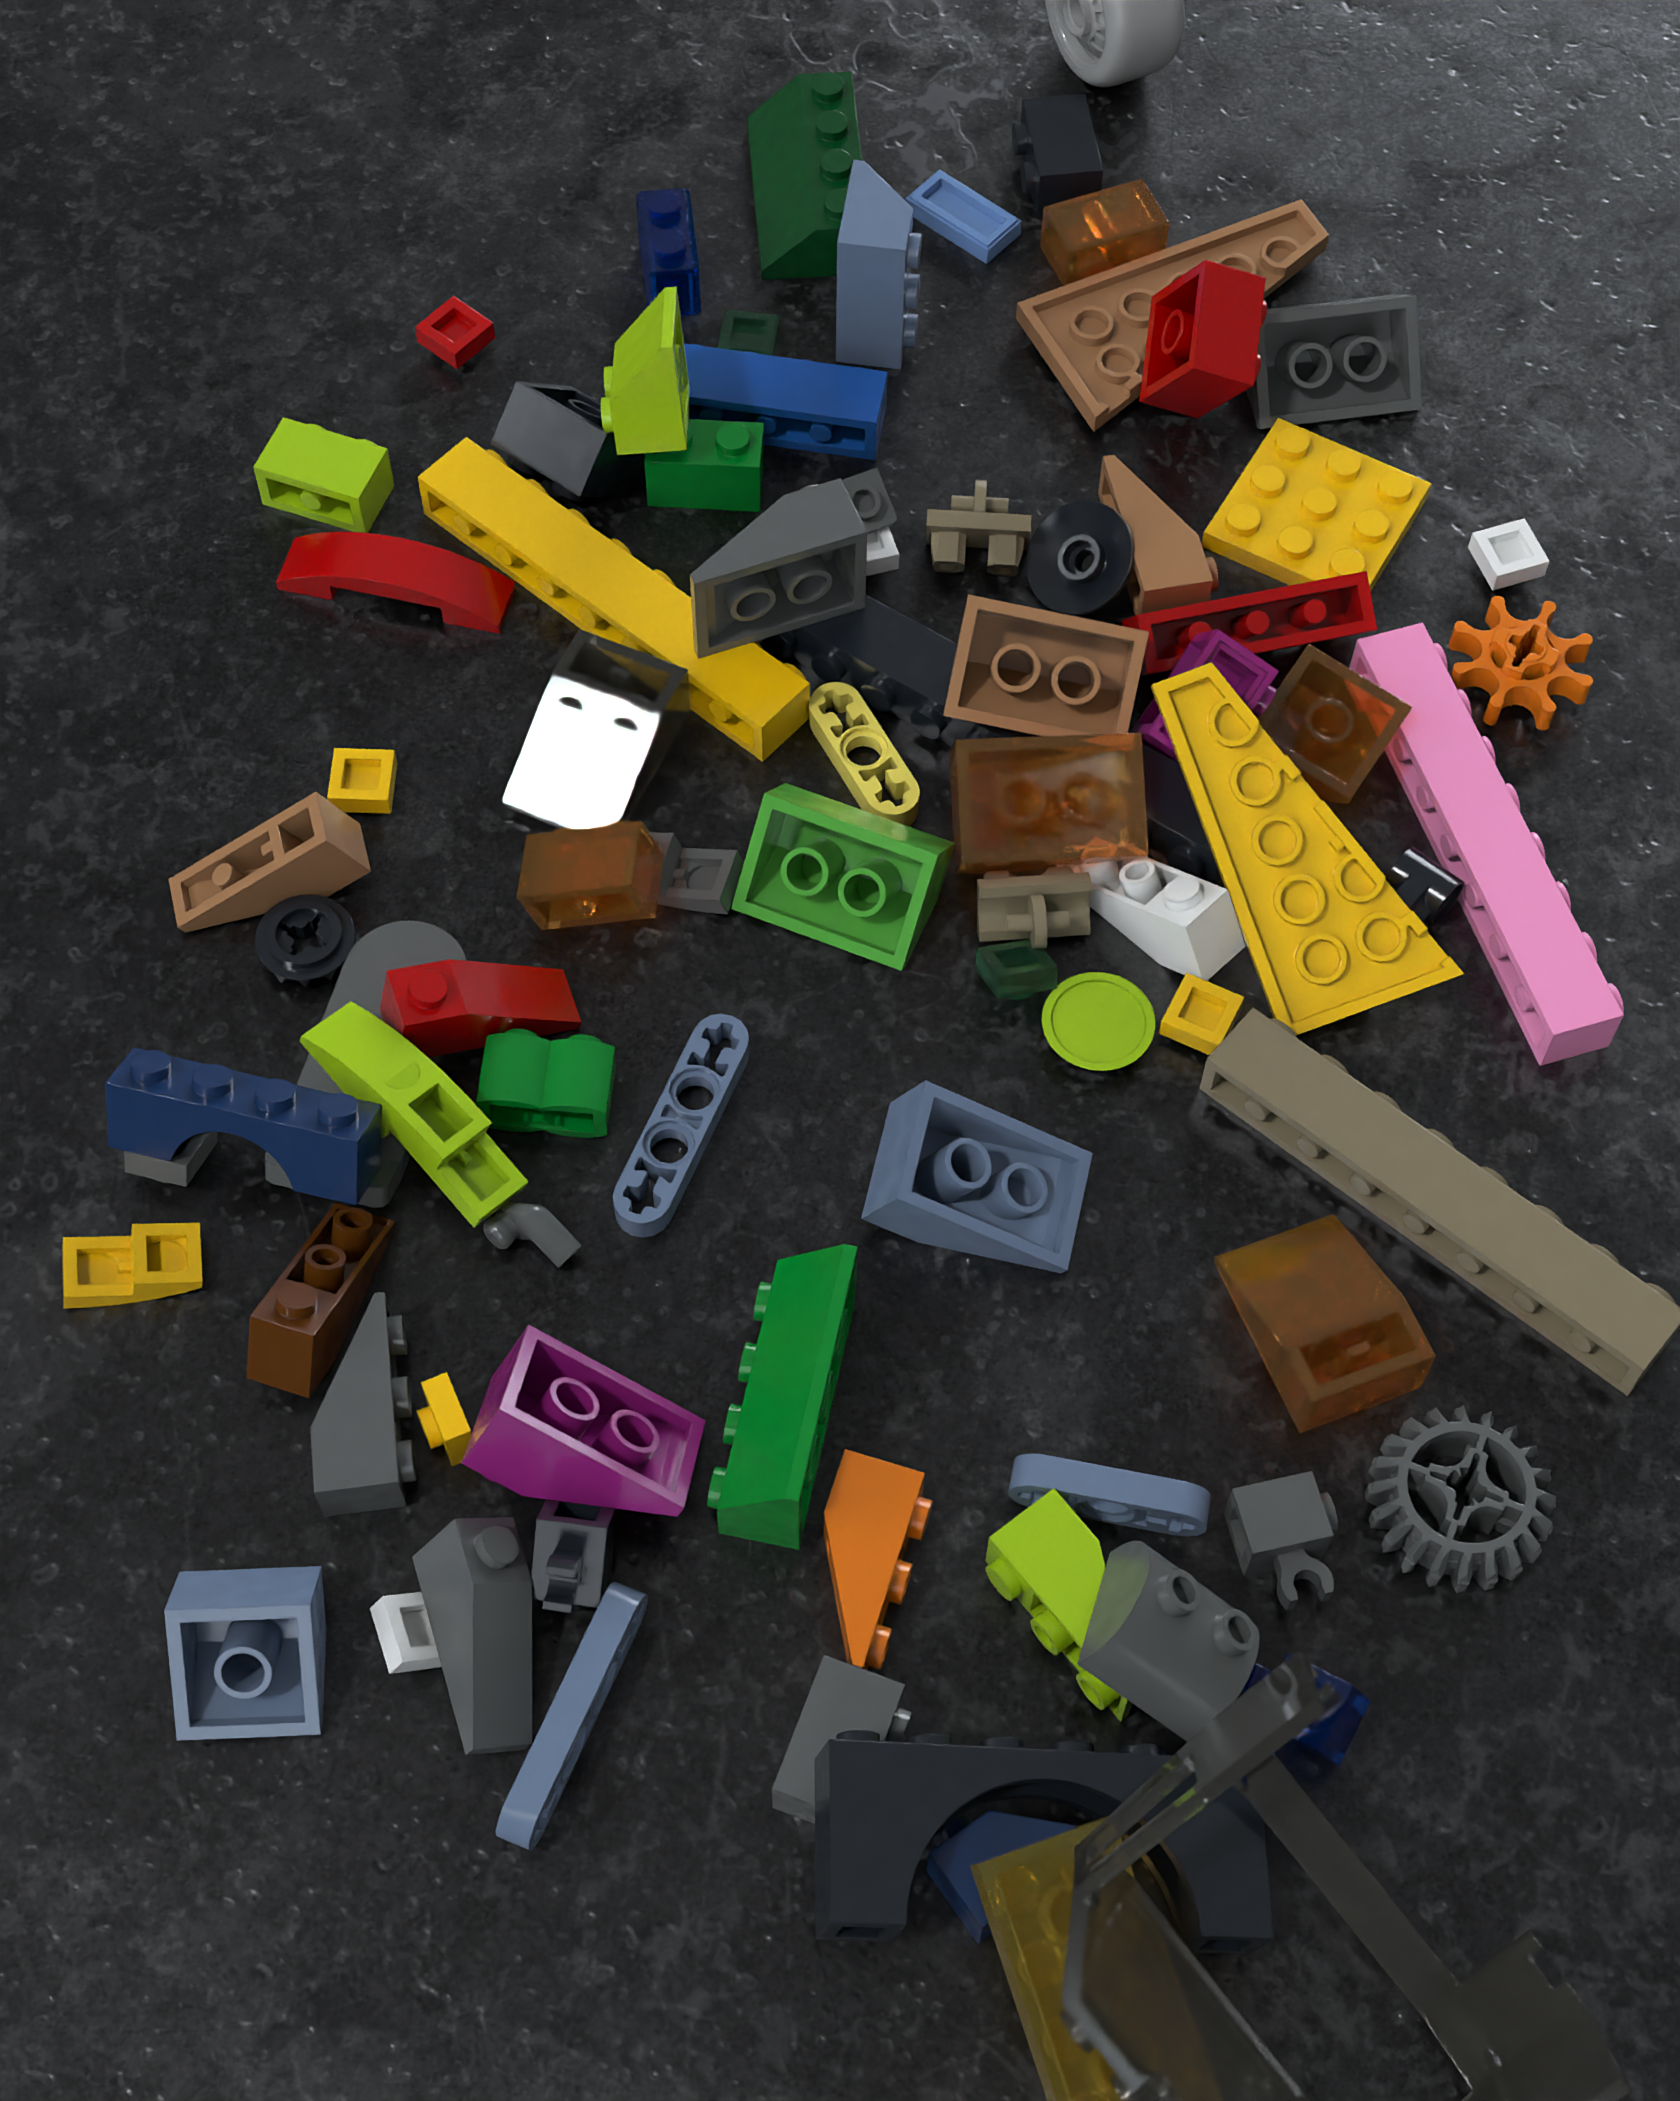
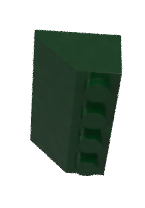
M852 71L798 74L747 117L761 280L837 276V241L853 160L862 161Z

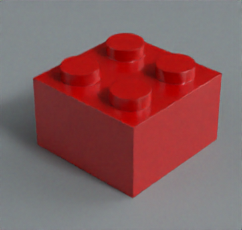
M1205 259L1153 295L1139 402L1198 419L1254 386L1261 368V357L1257 353L1259 334L1267 314V303L1263 300L1266 277Z

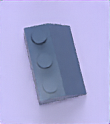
M853 160L837 241L836 362L901 369L905 347L915 348L919 315L909 313V308L916 309L918 304L920 275L911 274V268H919L922 234L912 233L913 208L865 161Z

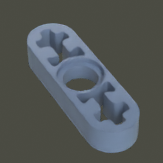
M1022 1454L1014 1459L1008 1495L1012 1500L1021 1505L1031 1506L1054 1488L1078 1517L1175 1536H1198L1207 1530L1211 1494L1205 1488L1194 1483L1044 1454Z

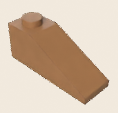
M1115 455L1103 456L1098 490L1100 502L1111 507L1124 518L1134 539V564L1126 587L1135 615L1209 601L1211 592L1218 590V571L1214 558L1205 557L1199 535Z
M314 792L168 880L177 928L186 933L266 914L273 906L290 897L298 895L328 897L371 872L360 823L319 793Z

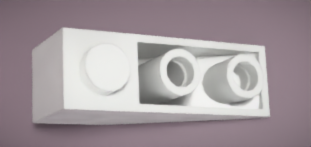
M1098 837L1082 848L1074 858L1064 865L1070 866L1074 873L1089 872L1091 879L1090 907L1164 967L1183 975L1187 972L1208 981L1246 946L1228 889Z

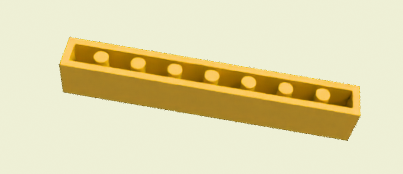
M465 437L418 476L422 505L426 516L763 762L809 719L810 683L798 668L789 663H781L763 650L758 641L698 659L694 651L691 597L679 590L664 572L658 569L652 570L633 557L630 550L617 539L610 540L590 526L587 519L575 509L568 510L551 498L537 481L533 479L526 480L513 471L495 451L490 449L484 450Z

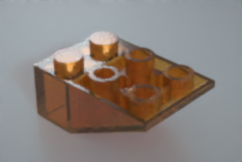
M1334 1214L1214 1258V1263L1299 1433L1421 1388L1436 1355L1405 1297Z

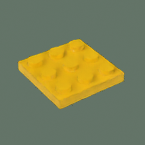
M1277 418L1205 529L1201 545L1203 548L1289 586L1367 571L1371 592L1427 500L1432 483Z

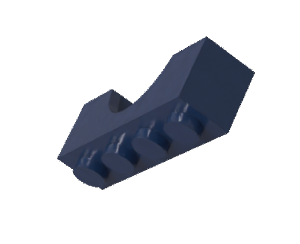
M133 1048L105 1082L108 1147L170 1161L185 1140L194 1135L205 1132L231 1133L248 1139L267 1151L280 1164L294 1191L356 1206L381 1168V1104L355 1099L353 1096L344 1093H329L295 1085L283 1079L264 1078L230 1070L223 1065L199 1063L169 1056L158 1050H143L139 1048Z

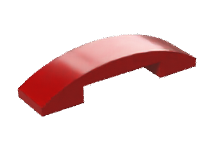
M322 532L294 538L276 581L278 590L333 600L337 589L342 588L441 608L444 623L497 634L501 631L516 590L515 581L462 555L413 540L363 532Z

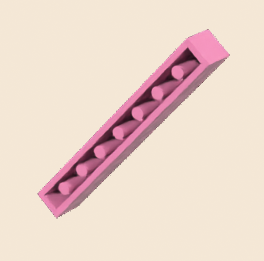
M1423 623L1357 639L1348 677L1441 866L1465 882L1458 901L1539 1066L1609 1047L1624 1016L1621 995L1613 984L1607 983L1598 966L1593 940L1586 932H1581L1571 913V902L1565 886L1559 881L1555 882L1545 862V850L1540 837L1535 832L1529 831L1520 813V802L1516 790L1511 784H1505L1495 764V752L1490 740L1486 736L1480 735L1471 718V706L1466 693L1462 689L1456 688L1448 673L1447 659L1440 644L1433 643Z

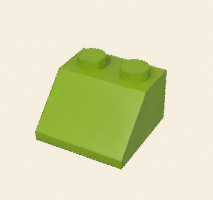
M665 287L615 343L613 366L604 367L606 397H601L602 426L604 433L614 432L617 455L687 450L690 385L677 287Z

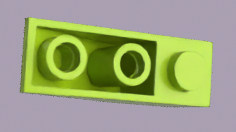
M1053 1488L989 1537L985 1560L988 1566L985 1567V1570L993 1586L1005 1599L1012 1601L1017 1598L1033 1617L1030 1621L1031 1627L1043 1646L1054 1655L1062 1651L1079 1673L1076 1675L1077 1683L1091 1703L1100 1710H1104L1108 1706L1115 1716L1122 1721L1129 1715L1133 1703L1077 1665L1106 1568L1100 1542Z

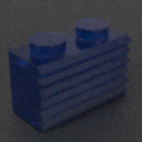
M685 188L640 191L636 195L646 307L652 303L665 287H677L680 316L697 315L702 311L700 269L690 191Z

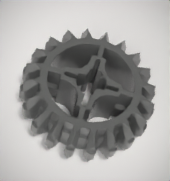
M1464 1405L1454 1410L1450 1422L1445 1419L1437 1407L1427 1412L1423 1424L1410 1417V1419L1403 1422L1399 1430L1400 1436L1391 1434L1384 1439L1380 1448L1383 1456L1375 1457L1370 1465L1368 1472L1375 1481L1368 1484L1365 1491L1366 1502L1378 1506L1369 1517L1370 1528L1390 1530L1381 1543L1383 1553L1394 1552L1401 1548L1407 1553L1401 1563L1403 1573L1411 1572L1417 1564L1429 1569L1426 1574L1428 1588L1436 1586L1443 1574L1451 1577V1583L1456 1594L1467 1589L1471 1577L1475 1579L1484 1592L1494 1588L1498 1581V1574L1510 1582L1516 1579L1523 1570L1521 1562L1533 1564L1542 1552L1539 1542L1546 1541L1553 1530V1522L1545 1516L1551 1515L1556 1507V1496L1543 1491L1551 1481V1470L1530 1467L1538 1456L1537 1445L1526 1446L1521 1449L1516 1447L1513 1443L1518 1436L1517 1425L1505 1429L1503 1434L1491 1429L1494 1424L1492 1412L1483 1414L1478 1424L1470 1422ZM1451 1456L1462 1458L1460 1463L1449 1467L1430 1463L1428 1468L1418 1465L1436 1457ZM1486 1470L1500 1482L1504 1490L1498 1488L1489 1480ZM1463 1478H1465L1467 1483L1463 1492V1496H1465L1464 1507L1457 1520H1455L1453 1515L1457 1506V1502H1455L1456 1491ZM1414 1506L1428 1513L1433 1520L1435 1531L1422 1520ZM1493 1529L1504 1534L1494 1540L1482 1543L1458 1541L1462 1533L1472 1530L1489 1535Z

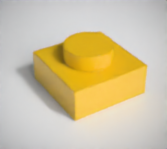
M334 748L327 800L343 812L391 814L397 771L395 750Z
M1186 972L1161 1020L1159 1034L1210 1055L1230 1033L1242 1009L1244 997Z
M446 1372L421 1382L428 1406L416 1412L430 1448L433 1449L444 1445L451 1465L455 1466L462 1463L472 1433Z

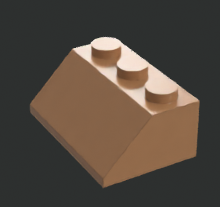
M968 594L943 716L1124 753L1149 632Z

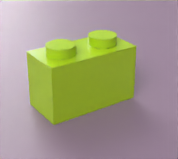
M284 417L253 467L263 505L352 532L368 533L394 488L387 448L378 446L366 439H354L328 431L316 424H304Z

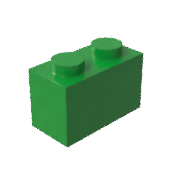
M688 419L687 450L645 453L644 463L648 506L761 512L765 469L764 423Z

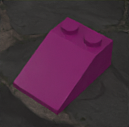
M528 1324L490 1380L461 1464L480 1473L486 1479L499 1483L526 1497L678 1517L685 1507L706 1420Z

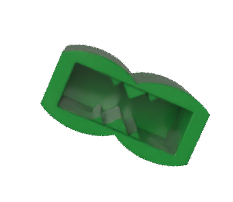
M511 1029L504 1033L487 1035L476 1106L492 1122L489 1127L492 1129L510 1132L544 1130L557 1135L578 1138L607 1136L616 1072L615 1047L603 1043L594 1036L585 1034L573 1035L568 1039L553 1041L541 1038L534 1032L525 1029Z

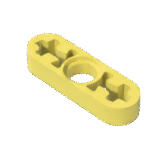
M830 682L819 686L810 697L809 725L855 800L864 811L910 826L918 816L920 789L908 767L854 687L841 682ZM833 707L838 713L846 712V728L848 730L843 734L841 721L835 713H826L827 708ZM865 746L876 750L880 758L871 765L861 766L851 762L847 754L854 748ZM885 779V788L891 798L894 800L903 798L902 805L895 807L890 800L882 802V786L880 782Z

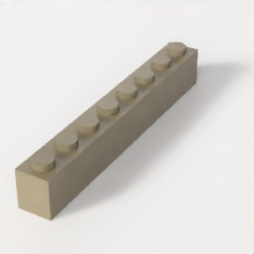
M1253 1007L1207 1057L1200 1090L1626 1396L1634 1389L1679 1329L1680 1307L1676 1305L1674 1299L1667 1291L1655 1284L1645 1283L1626 1270L1606 1248L1597 1244H1589L1565 1227L1562 1220L1552 1210L1541 1205H1534L1515 1192L1499 1173L1491 1168L1478 1166L1458 1152L1445 1135L1434 1129H1426L1404 1114L1398 1104L1388 1095L1377 1091L1373 1092L1350 1076L1346 1068L1338 1060L1329 1055H1320L1299 1040L1293 1030L1284 1022L1274 1018L1269 1019Z

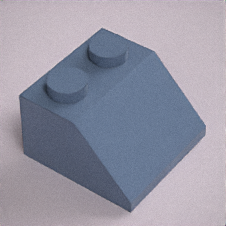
M322 1567L179 1572L164 1609L177 1741L321 1735L323 1728L327 1631Z

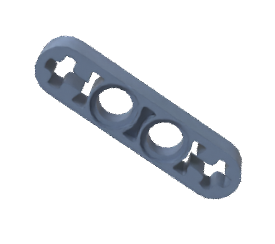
M726 1014L710 1015L701 1020L694 1028L615 1186L613 1204L616 1222L623 1231L631 1236L642 1238L654 1236L663 1231L670 1223L748 1063L750 1054L748 1031L744 1024L734 1016ZM722 1038H728L731 1040V1048L721 1050L715 1062L716 1072L708 1068L711 1061L710 1044L717 1045ZM690 1086L705 1087L713 1094L711 1103L699 1110L683 1107L677 1098L682 1090ZM665 1138L679 1139L688 1148L685 1156L673 1163L660 1162L654 1158L651 1151L658 1141ZM648 1176L657 1181L653 1188L655 1208L646 1206L641 1214L633 1213L631 1200L640 1202L649 1187Z
M616 1581L612 1582L607 1588L503 1805L496 1827L497 1837L530 1851L539 1842L638 1632L648 1602L647 1594Z

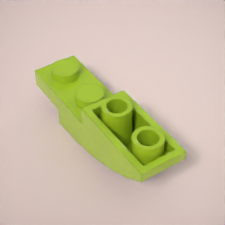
M350 1001L301 1036L300 1043L344 1094L351 1095L355 1099L382 1105L381 1137L385 1138L392 1133L474 1228L523 1191L528 1183L527 1179L486 1133L492 1122L434 1062L378 1017Z

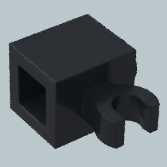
M546 1499L536 1519L531 1574L532 1599L543 1600L542 1609L572 1613L573 1611L584 1610L588 1607H598L611 1580L617 1519L616 1508Z

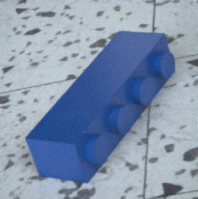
M684 343L690 385L688 419L764 423V445L876 460L887 407L888 372Z

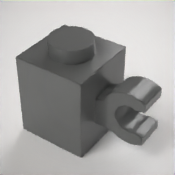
M1313 1471L1233 1488L1224 1511V1516L1243 1576L1246 1577L1275 1570L1278 1581L1277 1596L1281 1605L1286 1610L1294 1609L1297 1604L1298 1595L1294 1587V1581L1298 1579L1311 1581L1317 1588V1595L1320 1601H1329L1334 1590V1579L1329 1568L1320 1560L1326 1554L1334 1536L1333 1533L1338 1531V1519L1329 1493H1319Z

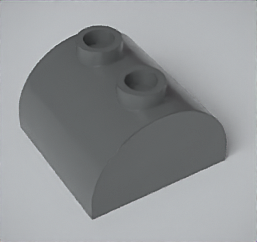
M1130 1541L1112 1550L1109 1554L1077 1665L1189 1742L1215 1725L1240 1695L1256 1662L1259 1649V1631L1256 1624L1244 1612L1235 1609L1196 1581L1191 1574L1175 1566L1145 1543Z

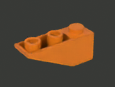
M845 1449L824 1510V1541L847 1663L867 1671L868 1667L881 1670L893 1630L892 1628L882 1626L889 1601L900 1605L903 1602L913 1564L902 1560L909 1538L922 1540L930 1517L933 1500L923 1498L924 1472Z

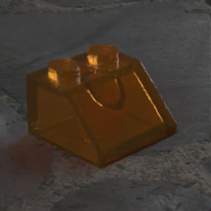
M1308 644L1258 720L1262 728L1283 754L1287 755L1301 772L1300 775L1322 801L1349 804L1410 713L1412 706Z

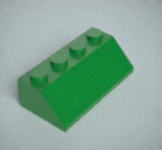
M842 1244L779 1259L772 1283L761 1281L759 1285L753 1321L762 1322L757 1344L746 1342L738 1375L739 1382L747 1383L742 1405L731 1403L723 1434V1444L732 1445L727 1468L715 1467L708 1493L707 1507L717 1509L719 1534L797 1550L800 1549L856 1304L857 1246Z

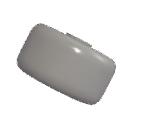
M1045 0L1051 31L1061 55L1070 69L1080 79L1092 86L1112 87L1154 74L1165 68L1174 59L1182 42L1185 25L1184 0Z

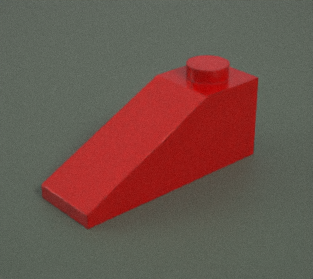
M447 959L387 970L380 1005L383 1022L395 1029L428 1058L485 1047L487 1035L504 1033L511 1029L529 1030L538 1036L580 1029L581 1020L563 969Z

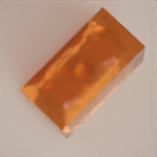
M1138 179L1044 207L1040 247L1060 282L1065 286L1166 249L1170 222L1144 180Z
M615 821L603 826L578 829L558 828L553 832L529 834L526 837L516 898L541 930L656 918L664 854L641 821Z

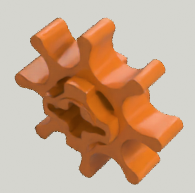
M1494 596L1491 598L1485 617V622L1491 628L1490 630L1474 629L1464 621H1457L1455 623L1448 646L1451 650L1466 653L1474 661L1455 663L1450 677L1457 689L1475 686L1484 689L1490 694L1491 698L1483 717L1486 724L1495 725L1502 708L1520 705L1531 711L1534 715L1536 728L1543 731L1549 728L1556 710V705L1549 696H1565L1578 705L1585 703L1593 683V678L1589 675L1574 672L1567 664L1585 662L1593 638L1587 633L1572 639H1564L1554 635L1549 630L1556 610L1554 602L1545 601L1537 618L1522 621L1508 613L1503 597Z

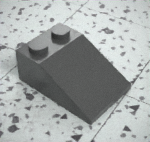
M841 478L819 485H809L799 491L783 495L690 574L694 651L698 659L865 608L867 530Z

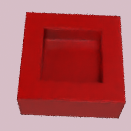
M455 296L451 297L415 326L417 342L455 369H459L495 339L493 322Z

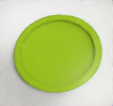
M1087 972L1064 980L1052 990L1043 1007L1042 1028L1053 1050L1069 1063L1088 1070L1107 1071L1127 1066L1144 1054L1154 1037L1155 1014L1146 995L1132 982L1111 973Z

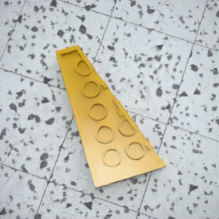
M1212 662L1152 684L1151 689L1224 886L1229 891L1241 932L1274 1019L1284 1022L1293 1030L1295 1035L1464 974L1453 959L1446 955L1429 934L1427 927L1414 911L1407 907L1385 879V875L1329 806L1318 797L1300 775L1301 772L1287 755L1283 754L1259 724L1260 721Z

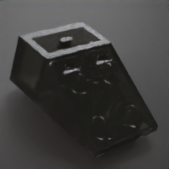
M579 629L550 677L503 797V806L612 848L619 831H622L690 714L688 669Z

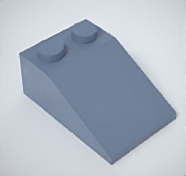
M925 1080L890 1102L861 1219L918 1243L1063 1273L1068 1270L1093 1153Z

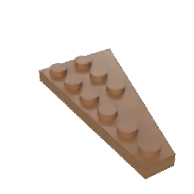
M1300 199L1018 302L1016 319L1088 425L1095 432L1140 396L1153 295L1207 259L1266 277L1264 298H1266L1326 251L1329 234L1304 201Z

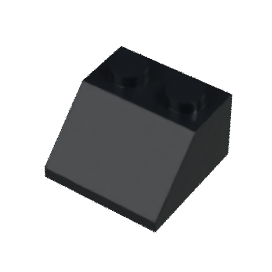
M516 381L490 443L509 454L507 459L509 465L530 475L537 476L539 473L553 480L551 488L555 492L578 502H582L584 496L608 497L645 459V453L617 455L614 432L604 433L601 403L572 386Z

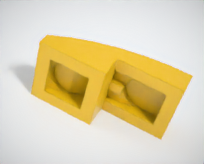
M200 1223L132 1224L131 1236L63 1237V1309L136 1303L202 1288Z

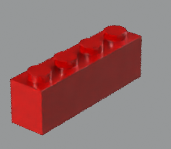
M1367 571L1138 614L1122 620L1124 627L1149 632L1140 677L1171 671L1195 634L1219 629L1254 654L1377 630Z

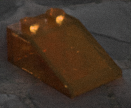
M1141 732L955 740L949 753L956 874H976L1001 870L1019 872L1046 869L1048 867L1146 858L1148 856Z

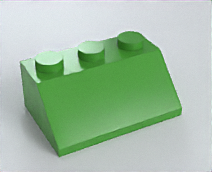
M784 783L764 793L731 909L902 971L905 969L938 900L955 843Z

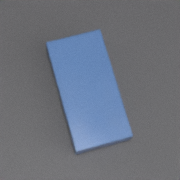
M940 169L905 198V201L913 208V218L986 264L1021 234L1022 221Z

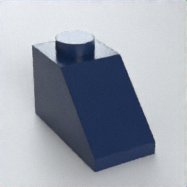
M989 1810L973 1822L966 1815H963L939 1831L931 1840L935 1849L929 1853L927 1872L979 1944L1095 1860L1101 1839L1092 1828Z

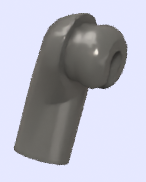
M506 1202L495 1212L494 1216L484 1222L483 1226L484 1234L497 1248L506 1249L517 1238L531 1240L558 1268L582 1247L547 1208L538 1204Z

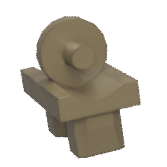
M976 479L974 496L952 495L951 510L927 509L925 545H931L934 571L947 573L964 571L966 547L988 548L987 573L998 576H1016L1023 550L1028 551L1032 515L1008 514L1009 498L986 497L987 480Z
M1070 866L1048 867L1041 875L1019 877L1011 874L1009 870L987 871L984 879H977V933L979 942L1030 939L1032 949H1043L1047 947V937L1090 935L1091 879L1089 872L1074 873Z

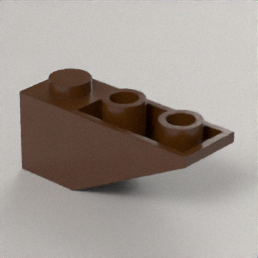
M334 1203L250 1315L247 1379L310 1398L341 1351L395 1230L396 1221L371 1214L361 1208Z

